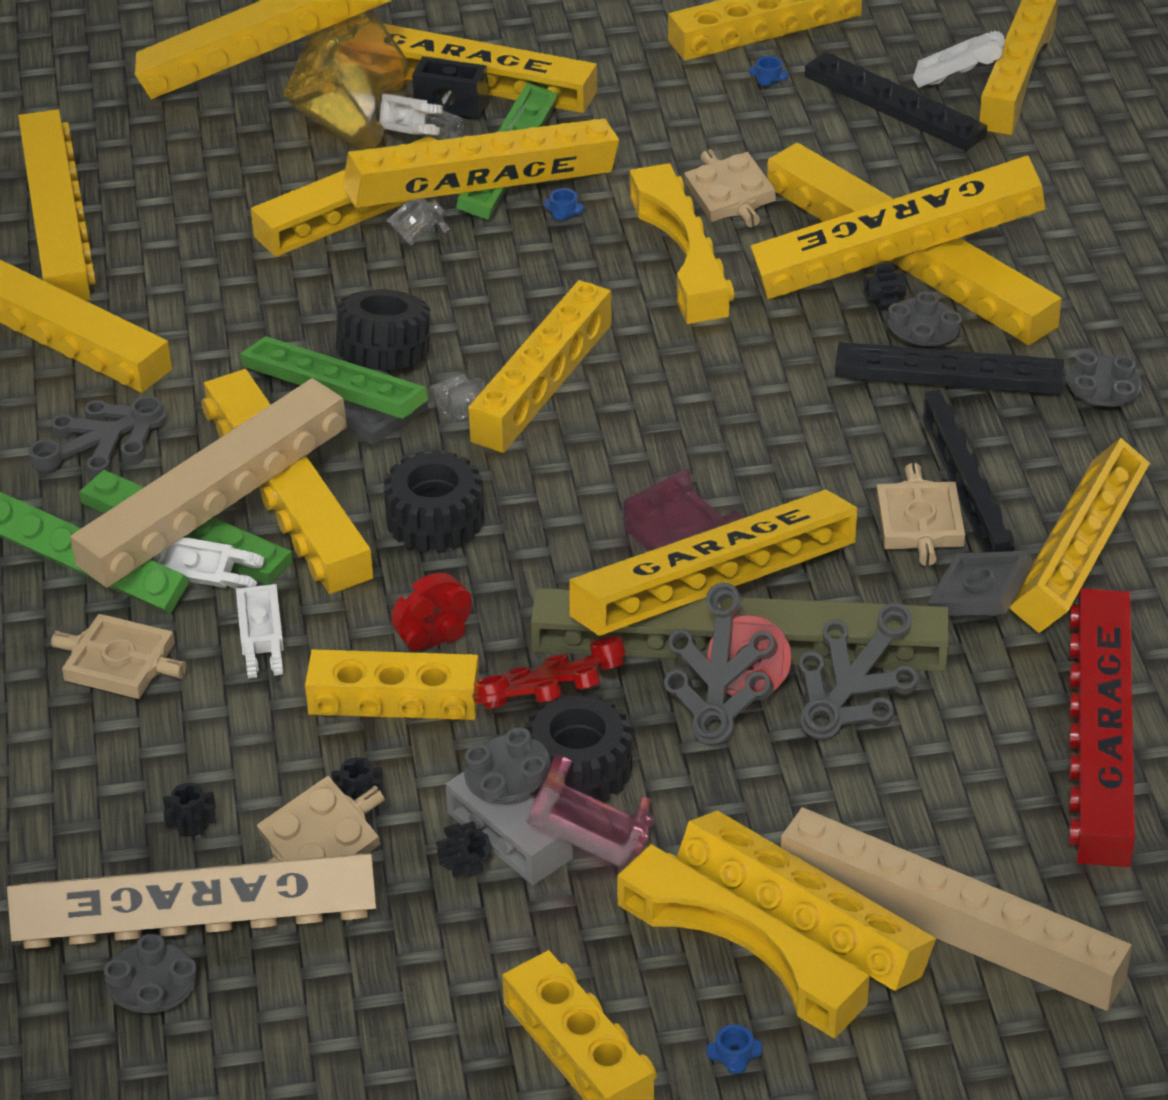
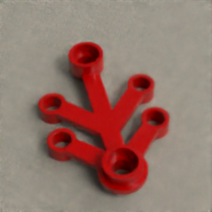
M610 636L596 640L589 645L592 655L571 662L569 661L568 654H558L546 658L544 663L533 672H531L530 667H519L508 671L506 675L499 674L482 678L474 683L473 701L478 704L483 703L484 708L490 709L505 705L509 702L508 697L535 694L537 702H547L561 696L558 682L574 680L576 689L595 686L600 683L597 667L592 665L599 664L600 669H611L624 663L623 656L626 652L622 637Z

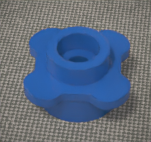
M774 56L760 57L757 59L756 65L751 66L749 69V73L758 79V84L772 86L777 84L778 81L788 79V72L782 70V61Z
M568 188L554 190L551 192L550 198L543 202V207L550 210L552 217L556 220H567L572 218L574 214H582L584 212V205L578 203L577 193Z
M728 1025L719 1030L716 1035V1042L707 1045L706 1054L709 1059L722 1062L727 1066L730 1073L740 1074L746 1070V1064L753 1057H759L762 1054L763 1046L759 1040L753 1039L752 1033L746 1027Z

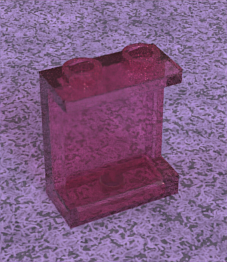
M685 469L634 494L624 501V530L648 551L745 518L737 510L721 516L692 491L691 474Z
M555 754L546 779L539 787L526 823L624 868L630 854L636 857L640 855L648 838V829L654 817L647 814L651 799L643 796L633 815L617 810L564 785L572 761Z

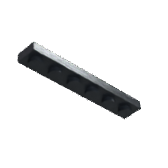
M825 51L805 65L806 78L966 152L987 136L988 125L973 119L971 116L953 110L942 103L920 95L914 90H909L887 78L874 74L861 66L841 59L835 54Z
M838 342L835 377L853 380L865 379L891 383L904 382L1062 395L1064 359Z
M940 389L925 391L923 422L950 481L956 482L959 501L982 552L1014 551L1013 534L1011 530H1005L1000 506L997 503L993 504L990 498L988 481L986 478H981L978 472L976 455L968 451L965 432L963 428H958L955 423V413L952 404L946 403Z

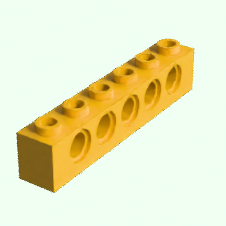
M718 0L668 13V41L681 58L687 61L861 16L862 0Z
M581 280L576 282L469 405L470 442L504 453L612 325L611 290Z
M1121 437L1092 460L1009 607L1038 633L1069 611L1150 464Z
M718 810L688 822L677 858L682 863L700 874L710 876L717 884L735 895L745 897L755 907L772 917L783 920L790 928L810 940L820 942L827 950L843 960L855 963L870 977L894 991L922 978L937 938Z

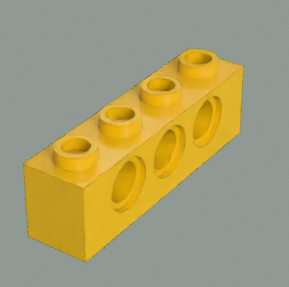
M311 649L305 682L308 715L476 720L478 703H474L472 694L475 692L474 683L480 680L478 655Z
M547 950L502 974L505 1006L583 1100H654V1080L657 1075L652 1062L646 1055H639L630 1045L624 1029L618 1023H611L603 1013L601 1004L596 996L592 993L587 994L577 983L576 976L568 964H561L550 950Z

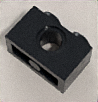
M422 56L412 74L413 98L427 100L429 104L442 105V113L460 115L465 118H479L488 101L487 65Z

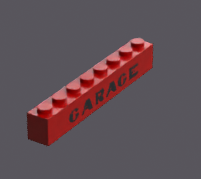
M1081 588L1078 605H1071L1069 614V629L1077 630V634H1070L1069 658L1077 659V663H1070L1069 688H1077V693H1070L1069 718H1077V723H1070L1069 749H1077V754H1070L1069 780L1077 781V786H1070L1069 812L1077 813V819L1070 818L1069 845H1077V864L1131 867L1135 841L1130 591Z

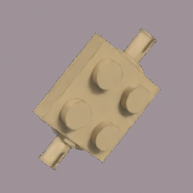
M709 149L707 153L705 150L701 154V160L705 165L684 172L685 184L711 222L726 217L741 216L748 227H752V223L756 226L760 221V217L754 210L759 206L776 201L774 187L748 152L719 160L714 151Z
M910 463L904 469L907 481L897 484H877L876 498L884 549L917 548L919 562L926 566L928 558V564L931 566L937 560L934 548L964 547L965 531L956 482L923 480L921 466L915 463L913 473L912 463Z
M98 614L91 626L78 636L56 630L51 639V646L53 648L72 651L71 656L62 668L64 681L140 699L156 675L161 673L182 679L186 672L185 661L166 658L175 644L173 631Z
M326 776L256 825L259 834L271 847L273 857L266 862L370 853L381 843L379 836L366 822L365 814L384 802V796L380 790L378 791L376 786H373L366 793L353 800L351 797L343 794L332 779Z

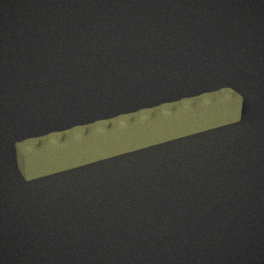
M536 588L531 617L532 652L592 655L589 646L592 642L605 637L621 636L626 652L624 656L684 659V657L677 656L670 649L668 639L675 630L685 629L695 638L696 647L707 658L709 643L714 634L715 615L707 607L705 597L599 636L569 616V590ZM727 598L723 600L721 609L726 610L730 608L733 604V599ZM742 598V609L733 619L745 615L760 616L768 619L782 630L789 642L791 664H798L800 656L805 652L814 651L822 656L824 666H833L830 647L823 641L824 625L830 620H840L848 628L846 645L851 666L878 631V614L887 604ZM904 605L908 608L912 617L909 633L900 640H893L872 668L896 669L899 666L906 665L914 670L946 671L948 607ZM895 620L889 621L886 624L891 630H898L902 627ZM832 629L828 632V635L833 639H839L843 636V633L838 629ZM683 637L679 639L676 648H685L688 644V638ZM815 661L804 663V665H818Z

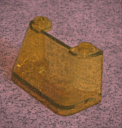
M370 9L310 34L283 95L293 108L353 146L371 149L381 142L384 133V127L379 121L370 122L381 93L387 90L392 92L402 87L406 82L405 77L409 72L411 64L375 11Z

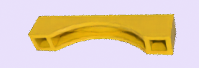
M1058 0L1021 1L1006 36L1002 56L995 62L981 96L979 121L988 125L987 131L1007 135L1013 134L1020 117L1027 85L1037 55L1044 44H1049L1055 30Z
M670 163L630 170V200L639 219L651 223L666 232L678 243L686 256L683 266L677 273V304L686 324L729 317V302L734 301L731 280H725L722 261L720 258L715 259L712 240L704 235L702 219L694 214L693 201L691 196H686L684 193L682 177L676 176Z
M650 844L617 875L618 906L652 927H681L701 930L724 937L746 948L765 962L780 978L792 999L797 1016L835 1039L868 1005L870 975L865 973L858 965L847 962L833 954L820 942L810 940L790 928L783 920L772 917L755 907L745 897L735 895L717 884L710 876L700 874L685 865L675 855L666 853Z

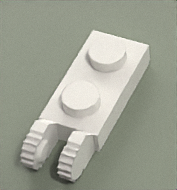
M994 30V32L991 31L990 33L973 37L919 60L913 76L918 88L926 84L936 85L950 74L957 71L964 73L971 70L978 62L988 65L993 63L994 60L997 61L1003 53L1005 36L999 31L996 32Z
M382 94L379 128L423 135V133L439 135L440 127L426 124L428 114H442L443 106L429 104L427 100Z
M183 537L154 556L153 561L184 574L190 582L221 588L229 586L237 589L255 587L257 582L247 575L231 573L234 562L245 567L259 569L263 566L264 557L253 552L235 549L232 545Z
M277 585L237 588L236 596L242 655H245L248 679L257 678L259 668L255 654L271 652L270 664L274 676L283 675L281 651H284Z

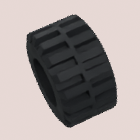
M373 289L352 293L342 298L341 302H338L336 350L338 355L343 357L344 360L366 368L392 370L416 365L427 357L429 351L430 307L422 299L401 291Z
M432 451V453L427 454L420 452L415 453V456L412 458L407 456L401 459V464H394L390 468V474H386L383 490L387 528L389 532L393 533L395 540L398 542L404 541V546L411 549L418 547L419 551L428 552L429 549H436V552L445 551V548L451 547L455 549L460 547L461 542L471 541L474 538V533L480 532L482 522H484L482 475H479V469L476 465H470L469 459L465 457L458 458L457 454L451 452L443 454L441 451Z
M573 693L571 697H565L563 694L553 702L547 701L540 704V710H533L529 715V722H525L524 728L530 732L532 738L540 741L546 747L551 760L550 771L546 780L535 790L540 796L547 794L549 801L553 803L563 801L565 806L574 807L575 803H583V807L592 806L593 801L599 800L602 803L609 800L610 793L617 795L623 790V783H628L632 770V727L630 721L627 720V714L622 709H616V703L609 699L601 701L600 696L591 694L590 697L582 696V693Z

